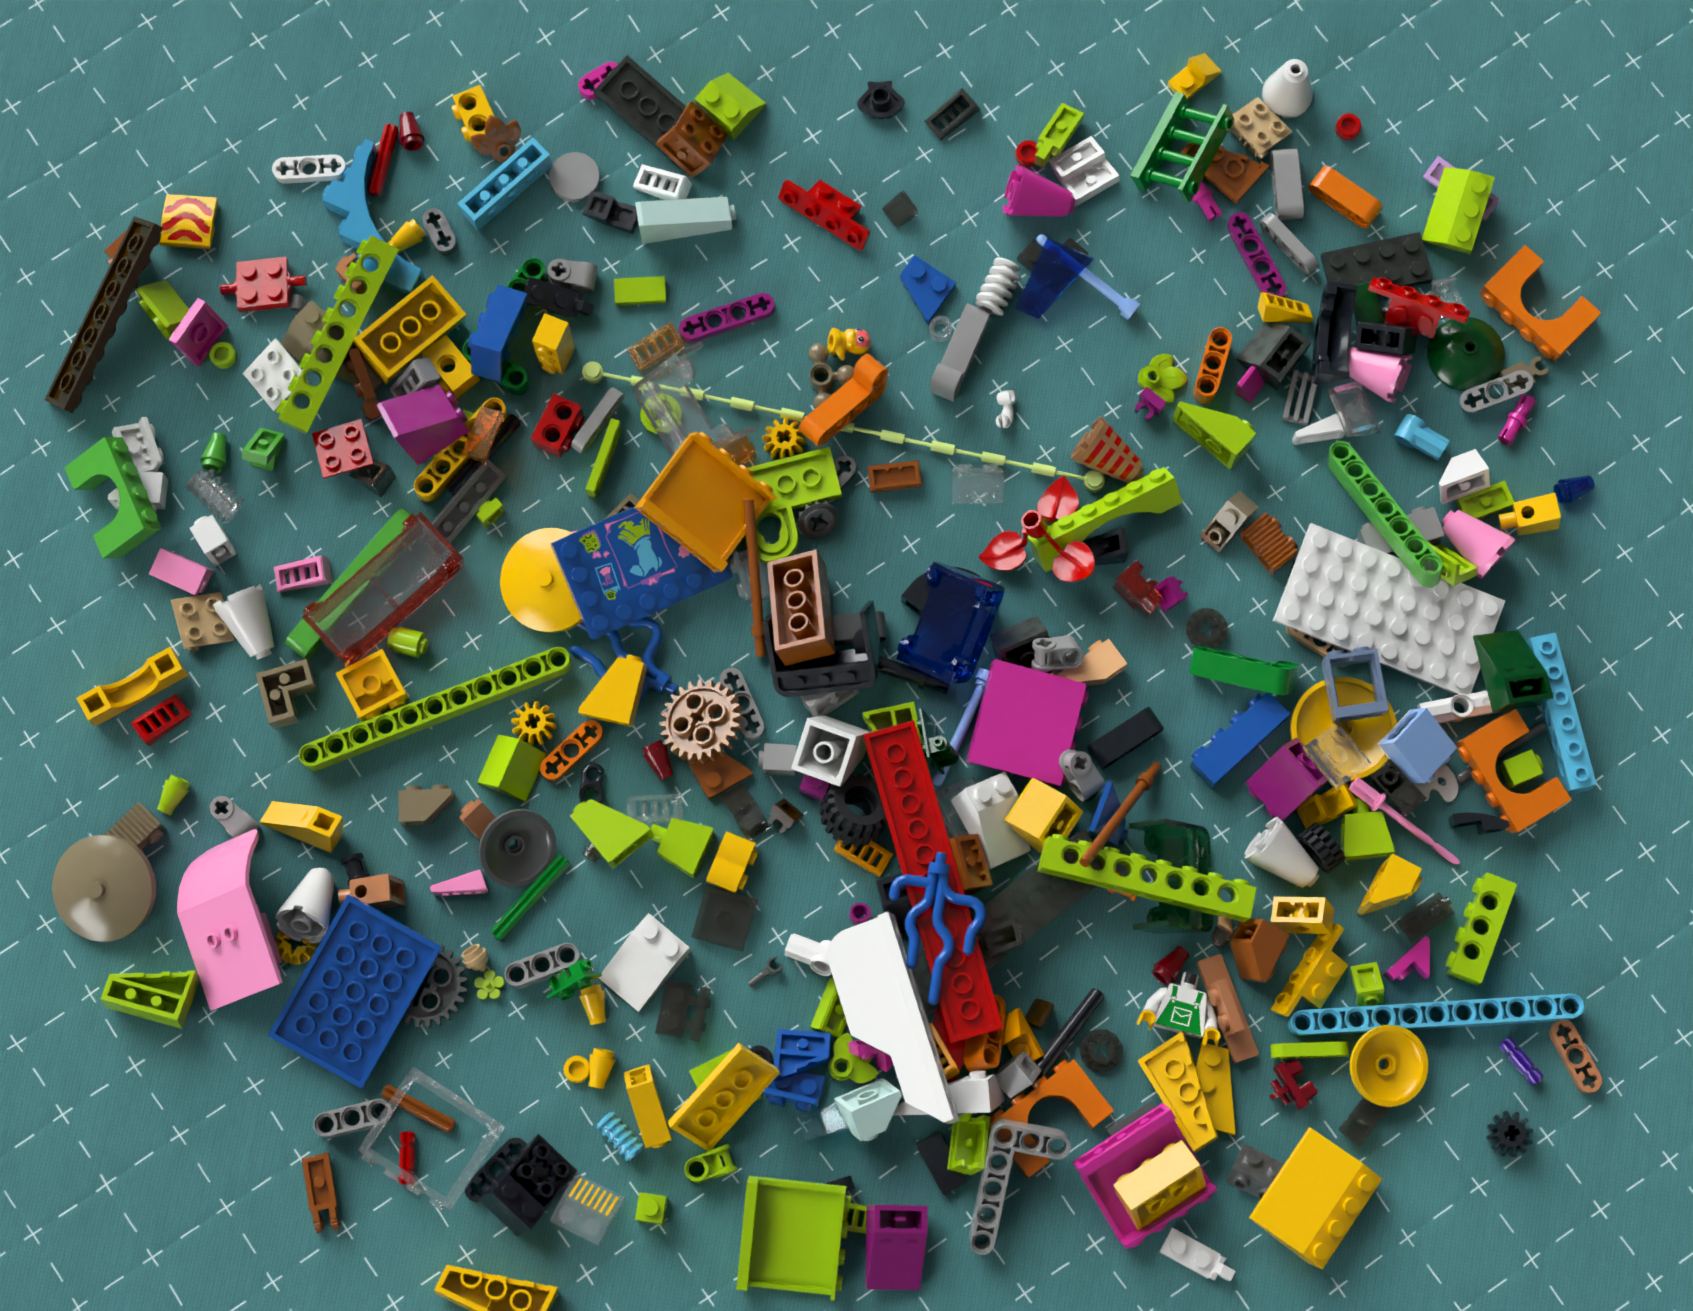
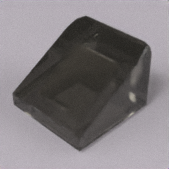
M904 190L882 208L896 229L915 218L918 211Z

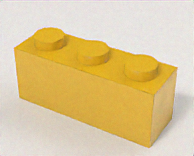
M544 313L532 340L537 359L544 371L551 374L556 372L564 374L575 349L569 323Z

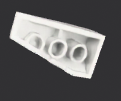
M973 1071L969 1073L970 1076L948 1083L957 1113L992 1112L1004 1102V1096L995 1075H986V1071ZM902 1101L898 1103L892 1116L925 1115L927 1113Z

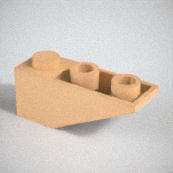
M1110 639L1103 643L1101 640H1098L1088 648L1090 652L1084 655L1081 665L1076 668H1066L1061 672L1055 670L1051 674L1087 684L1086 686L1101 685L1124 671L1127 662Z

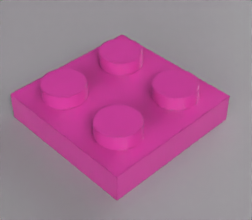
M197 298L181 323L173 331L169 341L191 363L200 367L212 346L216 344L228 325L205 301Z

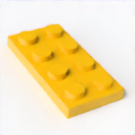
M738 1043L669 1119L668 1124L671 1129L705 1150L710 1151L780 1073L777 1067Z

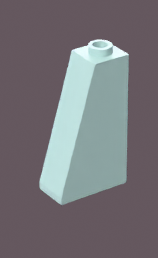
M727 197L635 202L642 244L732 230V220H736L734 205L728 204Z

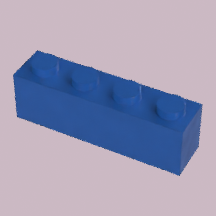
M1267 692L1263 696L1260 693L1257 694L1248 703L1250 708L1244 714L1239 711L1229 720L1232 724L1225 731L1220 728L1210 738L1213 742L1206 749L1202 745L1191 755L1194 760L1191 762L1190 767L1211 789L1289 717L1290 713L1271 693Z

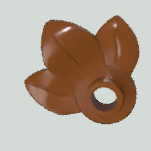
M489 115L485 124V134H474L471 136L472 144L480 154L492 155L496 161L504 163L516 152L515 144L521 137V128L517 120H513L505 125L499 118ZM502 147L508 148L505 154L499 153Z

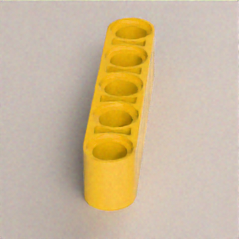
M490 398L485 401L465 423L469 432L441 450L414 481V489L421 501L425 503L434 502L445 491L446 485L508 418L507 410L502 400ZM493 408L502 410L501 414L496 417L490 416L489 412ZM476 427H483L485 429L483 434L479 436H474L472 431ZM459 446H466L468 448L466 453L462 455L455 454V450ZM441 465L450 466V470L446 474H440L437 471ZM424 484L433 485V489L429 493L420 492Z

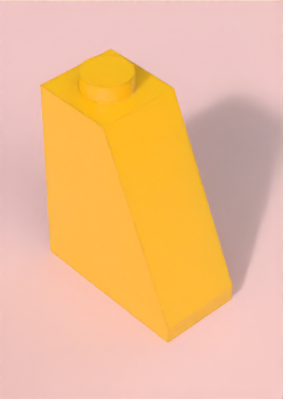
M626 655V659L618 657L581 704L578 713L584 717L633 727L648 667L645 663L641 662L642 658L633 655Z
M650 1064L624 1072L626 1089L645 1148H659L666 1145L667 1141L671 1140V1135Z

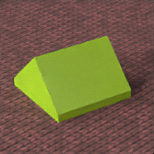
M498 734L477 783L526 803L540 772L541 762L546 758L547 754L520 739Z

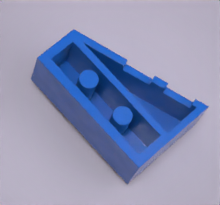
M497 285L494 294L490 293L487 298V309L485 313L480 314L477 322L478 329L476 333H471L468 347L471 348V374L501 383L503 360H509L511 352L508 349L513 338H517L527 310V293Z

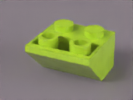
M166 280L138 287L135 289L140 296L137 300L168 340L187 314L189 308Z

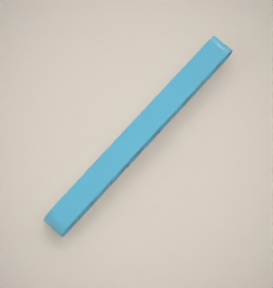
M1556 994L1311 1009L1297 1011L1289 1018L1287 1026L1290 1033L1296 1037L1360 1034L1382 1026L1375 1019L1377 1012L1386 1014L1388 1018L1387 1025H1396L1408 1030L1556 1022L1559 1020L1569 1021L1582 1014L1584 1003L1576 994ZM1565 1001L1573 1003L1575 1007L1573 1014H1569L1564 1010L1563 1005ZM1538 1002H1542L1547 1006L1548 1013L1546 1016L1539 1014L1537 1011ZM1511 1004H1516L1521 1008L1520 1017H1515L1511 1014ZM1485 1005L1494 1009L1495 1015L1493 1019H1488L1483 1014ZM1458 1007L1466 1009L1468 1013L1466 1021L1460 1020L1457 1017L1456 1009ZM1431 1009H1436L1441 1013L1440 1022L1431 1020L1429 1016ZM1408 1010L1414 1014L1413 1024H1408L1403 1020V1011ZM1350 1014H1357L1360 1017V1027H1354L1349 1023ZM1324 1015H1329L1334 1019V1027L1332 1029H1327L1323 1026L1322 1017ZM1296 1017L1306 1019L1308 1023L1306 1030H1299L1295 1026Z

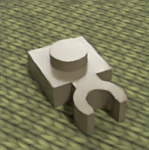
M1541 356L1532 359L1529 366H1526L1522 360L1501 371L1499 376L1502 377L1519 370H1524L1532 376L1534 385L1536 381L1533 377L1542 378L1549 369L1538 370L1535 367V364L1542 360ZM1519 375L1515 383L1509 384V379L1503 382L1507 385L1511 395L1514 393L1511 388L1519 386L1521 389H1525V384L1529 381L1527 378L1523 379Z

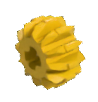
M785 417L783 424H779V421L775 419L773 421L774 428L771 426L765 428L767 434L762 436V441L767 444L764 446V451H771L770 457L772 459H775L778 455H780V459H783L785 456H795L794 452L797 454L803 453L801 446L806 445V439L802 437L803 434L797 429L798 422L794 421L791 425H788V418ZM786 437L789 438V442L784 441L783 443H780V439H779V438H781V439H783V440H784Z
M535 701L533 708H530L526 702L524 703V712L518 708L515 710L520 718L511 719L512 724L517 725L512 731L514 735L520 734L518 739L522 741L528 738V744L531 746L534 745L535 739L538 740L540 745H543L542 737L545 736L551 739L552 734L548 730L556 729V724L551 722L555 719L554 713H548L549 707L547 705L540 709L539 702ZM535 719L538 727L535 729L531 727L530 720Z

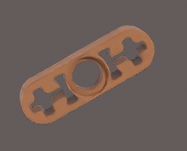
M1559 1020L1553 1023L1549 1029V1036L1577 1089L1585 1094L1597 1091L1602 1085V1077L1575 1026L1568 1020ZM1559 1025L1561 1028L1567 1027L1569 1032L1566 1034V1038L1569 1042L1575 1040L1576 1044L1563 1049L1562 1045L1567 1044L1563 1036L1558 1037L1556 1034L1559 1031ZM1571 1049H1577L1582 1053L1583 1059L1580 1064H1573L1569 1060L1568 1054ZM1586 1064L1589 1068L1584 1071L1588 1077H1594L1595 1081L1592 1082V1088L1589 1085H1583L1582 1081L1585 1080V1076L1582 1071L1576 1073L1575 1069H1579Z

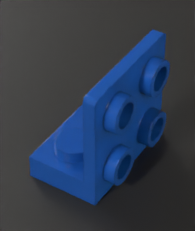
M800 1072L781 1080L773 1081L765 1088L764 1095L766 1098H769L768 1101L771 1104L785 1106V1103L788 1102L795 1104V1109L811 1112L812 1108L818 1109L825 1077Z

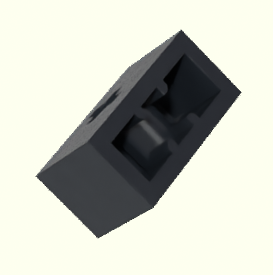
M1372 321L1358 322L1355 348L1396 354H1413L1416 348L1418 328Z

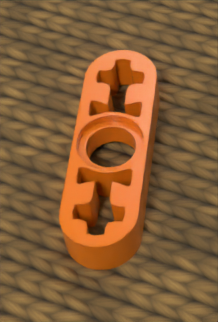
M594 720L583 722L541 762L540 771L543 777L550 782H555L567 774L601 742L603 738L601 725ZM589 727L591 730L597 728L595 731L597 736L594 739L590 736L584 741L588 745L586 748H583L581 742L575 739L577 736H580L582 740L587 735L586 728ZM569 744H575L579 747V753L574 758H569L564 754V750ZM560 754L562 759L568 764L564 766V764L561 762L557 766V774H554L552 772L547 774V765H555L556 763H558L560 760L556 756Z

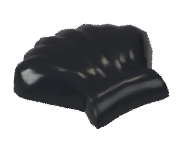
M892 81L868 82V90L857 101L858 109L872 119L891 118L902 110L905 104V100L892 88Z

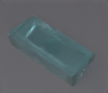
M837 1105L798 1116L805 1142L849 1130Z

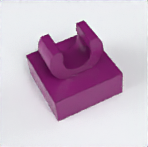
M1146 387L1140 394L1139 403L1136 405L1134 412L1137 414L1140 409L1146 408L1149 414H1147L1145 421L1148 422L1153 418V415L1157 417L1161 415L1165 410L1167 402Z
M1175 576L1166 578L1153 588L1163 611L1171 610L1188 596V593H1183L1179 586L1183 583L1182 580H1176Z

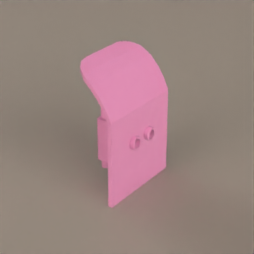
M256 829L219 844L196 858L185 871L179 887L177 914L210 1011L283 983L278 965L282 963L266 913L260 912L249 885L251 858L259 839V833Z

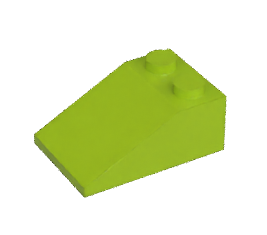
M1184 402L1177 404L1172 418L1175 424L1229 470L1251 448L1257 434L1254 432V427L1248 421H1241L1237 416Z

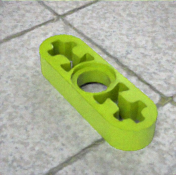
M1348 1042L1271 1044V1059L1349 1056Z

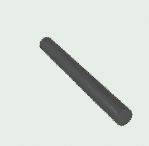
M1538 722L1529 728V732L1506 745L1498 754L1496 762L1546 731L1548 727L1545 722ZM1471 767L1455 776L1460 785L1472 778L1471 772L1473 770Z

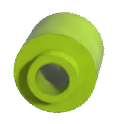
M403 627L398 629L392 628L388 636L387 647L393 649V652L419 658L421 654L426 653L428 639L425 638V633Z

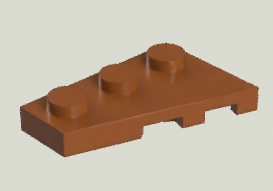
M1189 142L1180 153L1195 157L1201 145ZM1220 146L1203 178L1237 204L1269 169L1270 165L1263 162H1255L1248 159L1246 155L1232 153L1225 150L1223 146Z

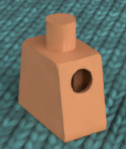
M390 874L350 880V889H343L338 892L340 905H342L346 896L350 894L377 910L406 906L404 880Z

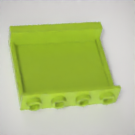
M749 1176L746 1185L736 1290L747 1291L748 1286L824 1294L831 1295L830 1300L834 1301L836 1292H841L843 1276L838 1275L839 1265L844 1266L846 1249L840 1247L841 1238L847 1239L848 1222H843L844 1212L850 1211L851 1195H846L847 1186Z

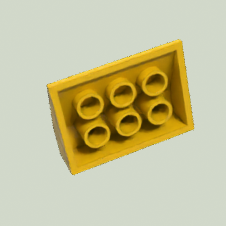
M1308 1128L1249 1218L1306 1263L1323 1270L1382 1178L1312 1128Z

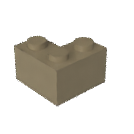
M304 659L256 674L268 722L274 730L300 722L293 697L318 690L313 668L309 661Z

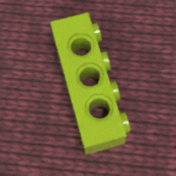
M1488 872L1481 878L1477 877L1472 892L1476 893L1472 903L1468 902L1464 910L1463 917L1467 918L1464 927L1460 926L1454 938V941L1458 942L1455 952L1450 951L1445 966L1449 967L1447 975L1474 986L1482 983L1517 886L1516 883ZM1484 897L1490 898L1493 901V910H1487L1483 906L1482 900ZM1474 922H1480L1484 925V935H1479L1474 931ZM1465 947H1472L1476 951V958L1474 960L1465 956Z

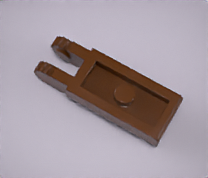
M357 348L347 352V358L344 359L348 372H353L356 382L353 383V387L357 397H362L364 401L361 407L362 413H364L367 420L377 419L380 415L377 407L378 401L360 351Z

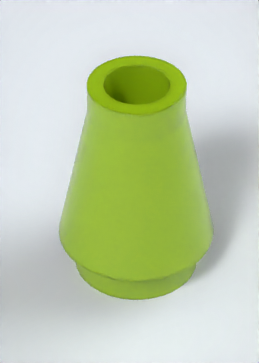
M171 774L169 779L165 780L157 809L165 814L172 815L174 809L190 791L188 789L190 782Z

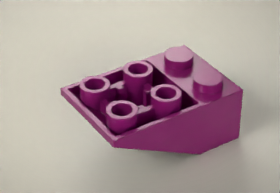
M866 1206V1289L920 1290L928 1234V1206Z

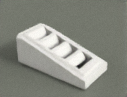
M642 164L633 188L664 200H678L687 198L692 183L687 176ZM651 174L652 177L649 184L645 185L648 175ZM658 178H661L658 187L655 188ZM668 181H670L671 183L669 185L668 190L666 191V186L668 184Z
M1338 412L1296 431L1292 439L1293 444L1299 445L1343 438L1347 430L1344 412Z

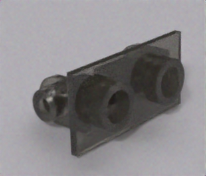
M1438 892L1397 920L1396 923L1409 941L1413 943L1455 913L1451 909L1452 903L1449 898H1443L1441 893Z

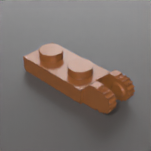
M330 1153L302 1158L309 1210L312 1212L316 1233L323 1232L324 1225L320 1211L329 1209L330 1224L333 1230L340 1229L339 1215L336 1208L338 1207Z

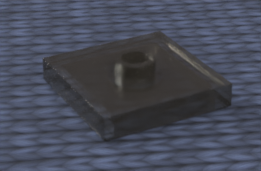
M706 886L691 937L743 952L758 900Z

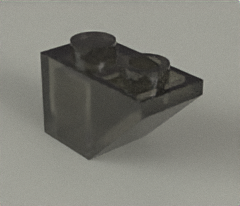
M1391 759L1370 776L1378 792L1386 795L1384 802L1405 818L1426 799L1421 791Z

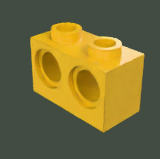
M481 85L452 96L455 105L451 106L456 120L461 119L465 126L461 128L466 142L471 141V136L474 134H485V129L480 132L474 131L479 125L485 126L489 115L494 116ZM468 104L476 105L472 110L464 109Z

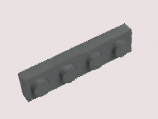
M485 459L419 538L441 555L507 476L490 460Z

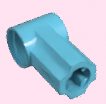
M1407 414L1393 436L1395 441L1402 446L1416 448L1437 461L1450 441L1427 428L1422 419L1411 414Z

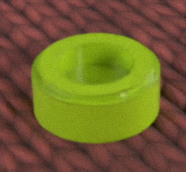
M227 342L216 343L212 346L209 354L212 363L220 369L231 367L237 358L235 349Z

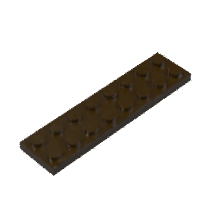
M133 217L44 399L45 401L72 414L78 408L82 401V393L85 387L92 381L93 371L105 354L104 348L108 340L114 336L116 324L120 316L127 309V301L131 293L137 289L138 279L150 262V254L161 240L163 227L153 222Z

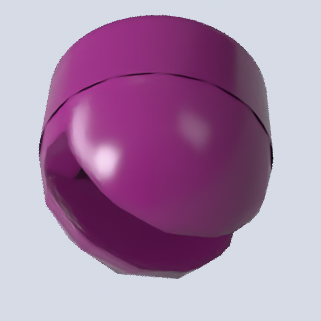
M856 903L851 907L849 918L854 925L870 920L871 909L868 905Z

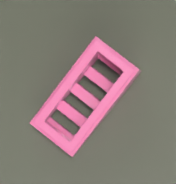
M322 555L274 567L277 592L279 593L321 586L333 582L330 561ZM308 567L310 569V579H308L306 568ZM296 569H299L300 581L298 582L296 576ZM285 571H289L290 584L286 582Z
M476 870L430 887L431 893L434 896L489 893L484 874L481 870Z

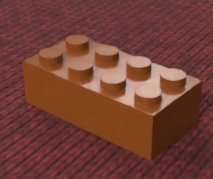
M813 550L767 562L775 652L784 665L787 666L835 654L827 566L818 551Z

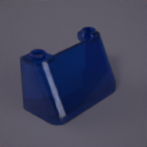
M933 562L925 574L927 585L932 587L915 633L908 635L906 638L903 637L899 642L896 659L948 684L966 683L970 680L976 669L1003 600L1005 588L995 582L941 562Z

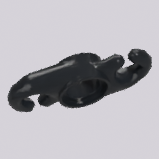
M597 763L587 764L581 772L580 803L586 802L584 800L586 790L595 789L599 793L596 802L603 804L602 783L604 779L602 776H599L597 779L591 780L588 778V772L593 769L599 774H603L604 769Z

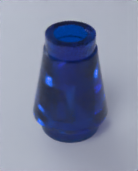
M1590 475L1560 479L1554 485L1553 491L1556 493L1559 503L1570 504L1593 490L1595 484Z

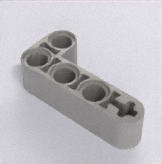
M968 303L966 304L941 364L938 363L930 382V393L953 402L955 401L985 332L991 312Z

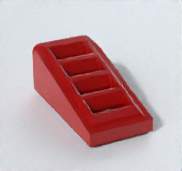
M174 694L132 721L131 725L150 747L192 714L177 694ZM174 704L181 714L176 716L170 709V706ZM166 711L172 720L167 722L161 713ZM155 717H157V719L162 724V726L159 728L153 722V719ZM147 723L153 730L150 734L144 728Z

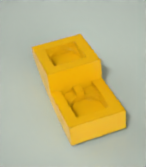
M1341 782L1322 795L1316 794L1297 809L1306 829L1314 822L1321 826L1358 806L1352 792L1348 790L1349 786L1346 782Z

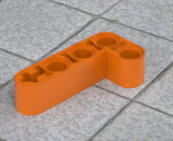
M870 354L863 355L854 367L853 378L809 413L799 425V431L818 447L824 445L883 394L887 384L888 369Z

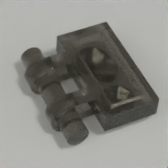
M666 980L655 1033L682 1039L684 1029L691 1030L690 1040L700 1042L702 1032H705L706 1023H704L706 1011L711 1005V1000L709 999L711 989L700 987L699 997L691 996L693 985ZM689 1005L697 1006L694 1021L686 1020Z

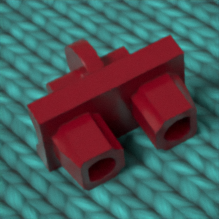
M1298 1059L1286 1064L1282 1062L1273 1068L1284 1087L1282 1088L1277 1079L1270 1082L1275 1090V1093L1269 1096L1271 1100L1279 1097L1285 1106L1291 1102L1286 1095L1287 1092L1297 1109L1300 1110L1309 1104L1308 1101L1318 1094L1311 1081L1298 1087L1293 1079L1304 1072Z

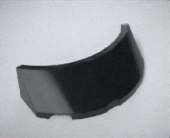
M1327 281L1321 296L1320 312L1317 318L1312 358L1314 384L1322 385L1350 378L1349 341L1357 285Z

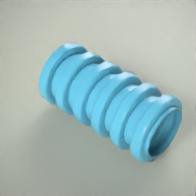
M614 1111L610 1112L598 1122L596 1129H601L603 1131L602 1135L608 1137L607 1141L614 1143L613 1147L620 1150V1155H625L624 1160L626 1162L631 1161L644 1149V1144L638 1142L639 1138L637 1136H632L633 1132L626 1129V1124H621L622 1119L616 1118Z

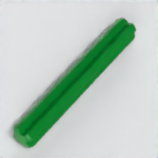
M561 854L558 855L491 929V933L498 940L501 941L570 866L569 860Z

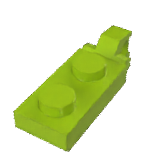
M1061 103L1038 137L1036 145L1038 152L1035 155L1036 165L1044 168L1051 156L1056 158L1058 154L1060 155L1084 119L1083 112Z

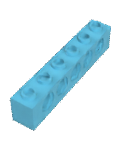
M1556 633L1532 637L1527 641V644L1546 670L1554 697L1540 704L1544 722L1548 727L1547 734L1559 779L1569 795L1591 790L1597 783Z

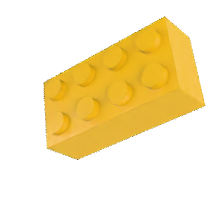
M432 275L355 337L352 346L355 349H359L363 359L383 382L387 384L414 360L421 357L423 351L464 322L466 313Z

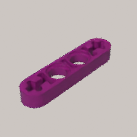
M1243 212L1234 213L1229 218L1227 230L1260 293H1269L1270 284L1268 279L1273 276L1270 282L1274 288H1279L1277 296L1284 297L1286 292L1285 283L1251 219ZM1236 220H1238L1239 223H1245L1243 226V232L1245 236L1242 238L1241 229L1239 227L1234 228ZM1247 241H1253L1257 244L1258 249L1251 253L1246 251L1243 245ZM1265 263L1269 267V272L1260 274L1256 271L1255 265Z
M759 293L687 317L679 325L680 336L685 342L693 343L766 319L774 313V300L769 294ZM760 301L768 304L766 311H763L762 308H757ZM749 304H752V309L754 311V315L752 316L750 315V308L748 306ZM742 308L746 311V316L741 320L734 319L732 317L733 310ZM718 316L721 318L722 324L717 328H712L707 323L709 318ZM701 320H703L704 322V328L706 330L704 332H702V327H700ZM688 325L696 328L694 330L695 334L690 335L689 332H685Z

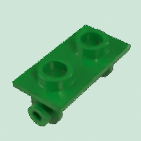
M582 958L568 967L569 971L564 969L550 977L548 986L553 992L547 995V998H559L560 1001L569 999L575 995L574 992L576 990L591 987L594 984L593 981L601 977L602 973H593L592 961Z

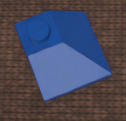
M1107 781L1085 838L1091 842L1096 839L1120 807L1112 782ZM1125 818L1105 843V847L1117 848L1118 844H1124L1128 830L1124 829Z

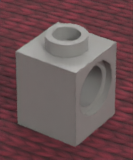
M765 743L764 751L759 750L758 766L763 767V774L795 776V770L791 769L797 751L796 745Z
M1022 1051L1001 1065L995 1077L1000 1089L1009 1098H1012L1033 1084L1041 1070L1025 1051Z

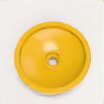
M1382 1025L1366 1032L1356 1043L1350 1058V1074L1355 1088L1366 1100L1385 1107L1399 1106L1413 1099L1422 1089L1428 1074V1057L1425 1047L1414 1033L1396 1025ZM1384 1059L1385 1066L1380 1068L1379 1062Z

